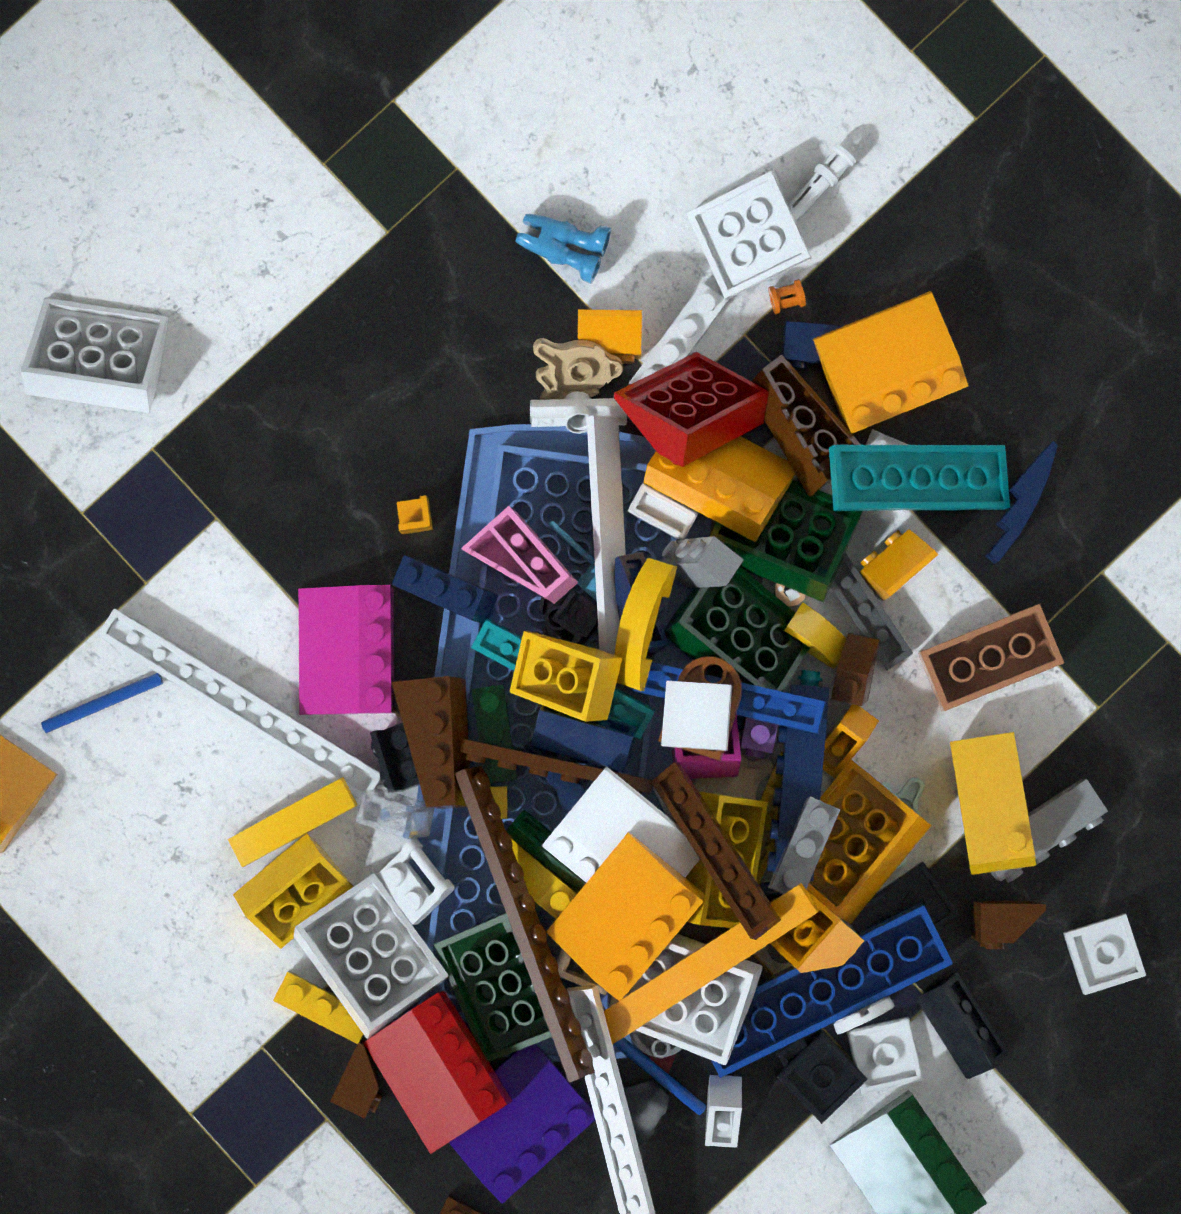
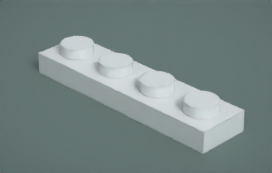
M702 282L631 379L629 385L689 356L728 300Z

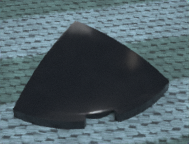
M570 589L555 604L541 596L539 612L544 615L546 630H542L543 635L583 645L597 629V606L575 590Z
M654 1078L623 1087L638 1147L655 1133V1128L662 1115H665L668 1107L669 1091Z

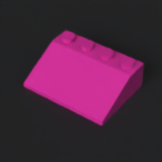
M356 585L298 589L299 715L395 714L394 690L391 683L394 682L393 587L391 585Z

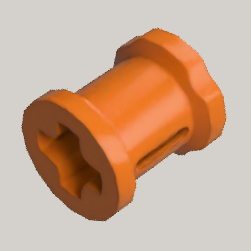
M799 279L794 280L793 284L779 288L774 286L768 287L771 305L775 314H779L782 309L797 305L801 308L806 307L805 295ZM793 294L792 297L781 299L783 296Z

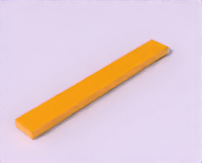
M798 884L770 902L781 921L757 940L750 939L741 923H738L624 997L620 1002L618 1001L604 1010L612 1045L817 914L820 910L803 884Z

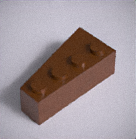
M780 355L764 367L751 382L769 391L764 420L808 496L811 497L831 481L829 447L833 445L861 444L783 355Z
M443 676L391 682L426 808L450 809L467 807L455 776L456 772L470 768V760H466L467 753L459 751L462 738L469 740L466 679Z

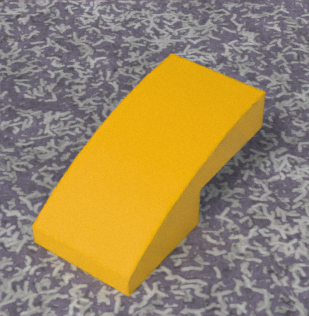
M802 602L784 631L810 647L807 653L830 668L835 669L839 663L846 637L822 615Z

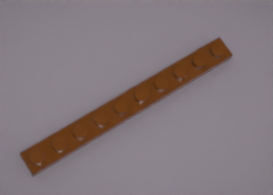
M482 766L465 768L455 773L568 1082L570 1083L593 1074L595 1069L593 1067L592 1055L586 1048L581 1034V1025L575 1018L570 1005L569 993L563 986L558 972V963L552 956L546 940V931L540 924L537 916L535 901L528 892L524 881L523 869L517 862L512 848L511 837L506 832L502 822L501 810L495 802L490 789V780Z

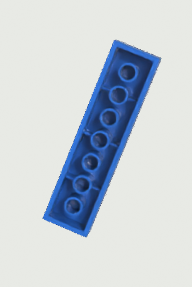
M918 903L857 933L864 942L843 966L800 973L792 965L759 981L728 1063L723 1065L711 1060L719 1077L728 1075L952 965L953 962L925 906L922 903Z

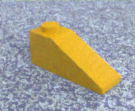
M511 838L512 848L518 864L523 869L524 881L529 894L539 906L556 919L578 892Z

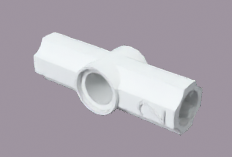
M577 391L568 394L564 399L530 400L531 427L566 426L570 432L581 434L587 432V417L589 416L618 417V425H626L627 414L614 398L591 399L588 394Z

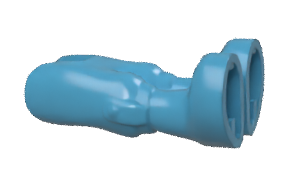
M525 214L522 222L533 229L541 231L540 235L536 238L525 233H518L515 242L527 250L548 259L551 264H567L579 271L580 278L583 281L592 284L600 268L601 257L606 252L612 229L601 225L592 233L578 230L568 221L561 222L541 215ZM567 244L576 245L595 255L572 251L567 247Z

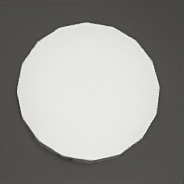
M890 996L880 999L834 1022L837 1035L849 1031L894 1008L895 1005Z

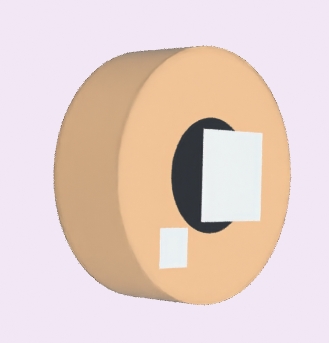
M778 583L775 585V596L788 607L799 605L806 596Z

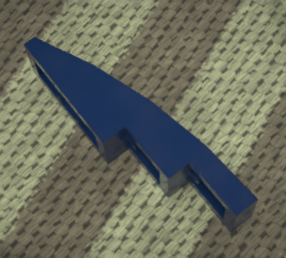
M1054 441L1045 447L1009 489V495L1016 501L996 523L1005 533L985 555L994 564L1001 560L1020 535L1040 499L1049 478L1058 447Z

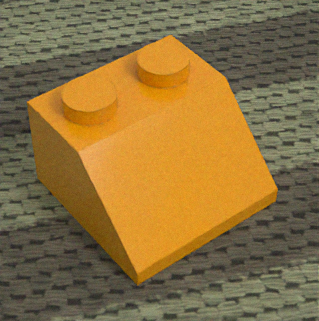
M578 309V340H588L597 343L609 354L619 357L622 364H633L635 359H641L642 310Z
M910 529L903 534L897 530L884 541L888 547L878 555L874 550L860 562L864 566L859 571L860 575L882 601L893 595L938 556V553Z

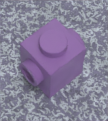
M745 717L740 740V748L746 749L745 755L764 759L765 753L772 754L778 725Z

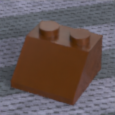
M971 901V939L979 942L980 947H985V949H1005L1004 943H1014L1046 911V904L1037 901Z

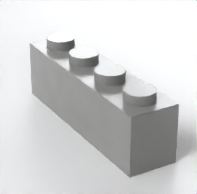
M1087 779L1078 780L1028 813L1036 865L1050 856L1048 851L1056 845L1062 848L1073 842L1077 838L1074 833L1084 827L1090 830L1103 821L1101 816L1107 813L1108 810ZM1021 868L991 873L997 881L1005 879L1009 883L1024 872Z

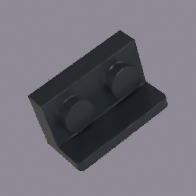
M403 723L384 730L370 732L372 738L371 749L375 757L378 758L381 768L380 779L388 792H403L419 786L420 783Z

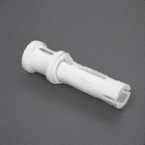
M835 144L832 147L833 152L822 164L816 165L814 176L788 204L796 224L827 188L836 186L839 183L838 178L849 166L856 164L855 158L839 144Z

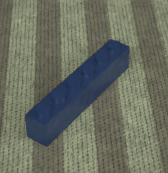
M791 684L788 687V692L783 691L825 701L826 706L819 734L779 725L778 742L784 744L783 755H777L775 774L781 775L780 787H774L773 806L778 807L777 820L772 819L770 826V838L775 839L774 852L769 851L767 871H773L772 877L806 798L811 796L820 800L830 690L828 687ZM814 872L809 882L814 880Z

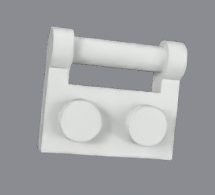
M417 838L408 841L403 846L402 851L376 875L412 925H418L455 889L449 879H444L423 852V845ZM411 859L416 862L435 887L433 893L409 864Z

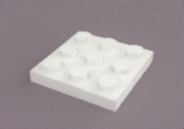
M771 171L686 213L725 299H729L812 258L778 182Z

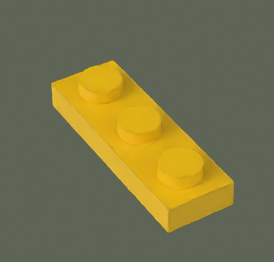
M290 971L287 972L273 1001L358 1044L364 1034L337 996Z

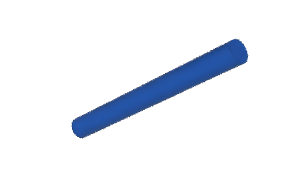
M159 673L153 674L42 721V728L45 733H49L163 684L161 675Z
M622 1038L613 1044V1046L697 1115H701L705 1111L706 1104L628 1040Z

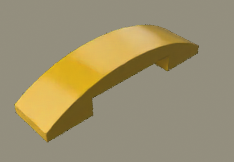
M647 558L639 571L625 603L617 633L614 655L622 658L617 683L639 691L645 690L652 660L646 658L662 597H670L678 566Z

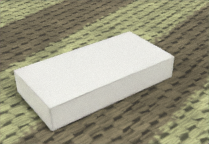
M643 483L627 510L628 513L678 540L686 538L698 516L697 512Z

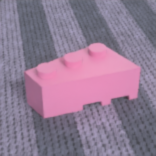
M510 506L505 508L461 548L471 556L554 604L578 583L519 513Z

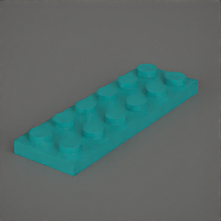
M833 445L829 447L833 511L1005 510L1010 508L1005 445Z

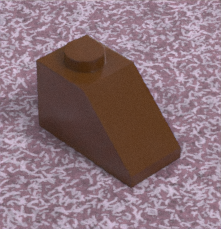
M848 633L837 666L831 700L863 706L868 701L880 639Z
M360 1040L330 1102L365 1119L369 1111L376 1112L383 1095L378 1093L382 1085L373 1058L364 1045L365 1041Z

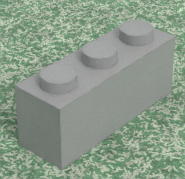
M715 536L675 540L670 542L662 553L664 557L662 562L678 566L675 579L686 588L727 586L743 561L740 556Z
M811 796L806 798L768 888L781 894L786 893L800 883L803 884L805 889L807 888L840 809Z

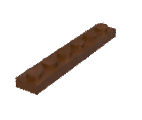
M463 738L459 750L467 753L466 760L485 763L486 758L498 760V767L516 770L517 764L530 767V774L548 777V773L551 771L560 773V780L579 784L580 778L592 780L593 783L603 771V769ZM614 772L641 795L642 792H652L653 785L651 779Z
M677 762L672 763L655 777L651 783L750 939L757 940L780 922L781 919L682 765Z

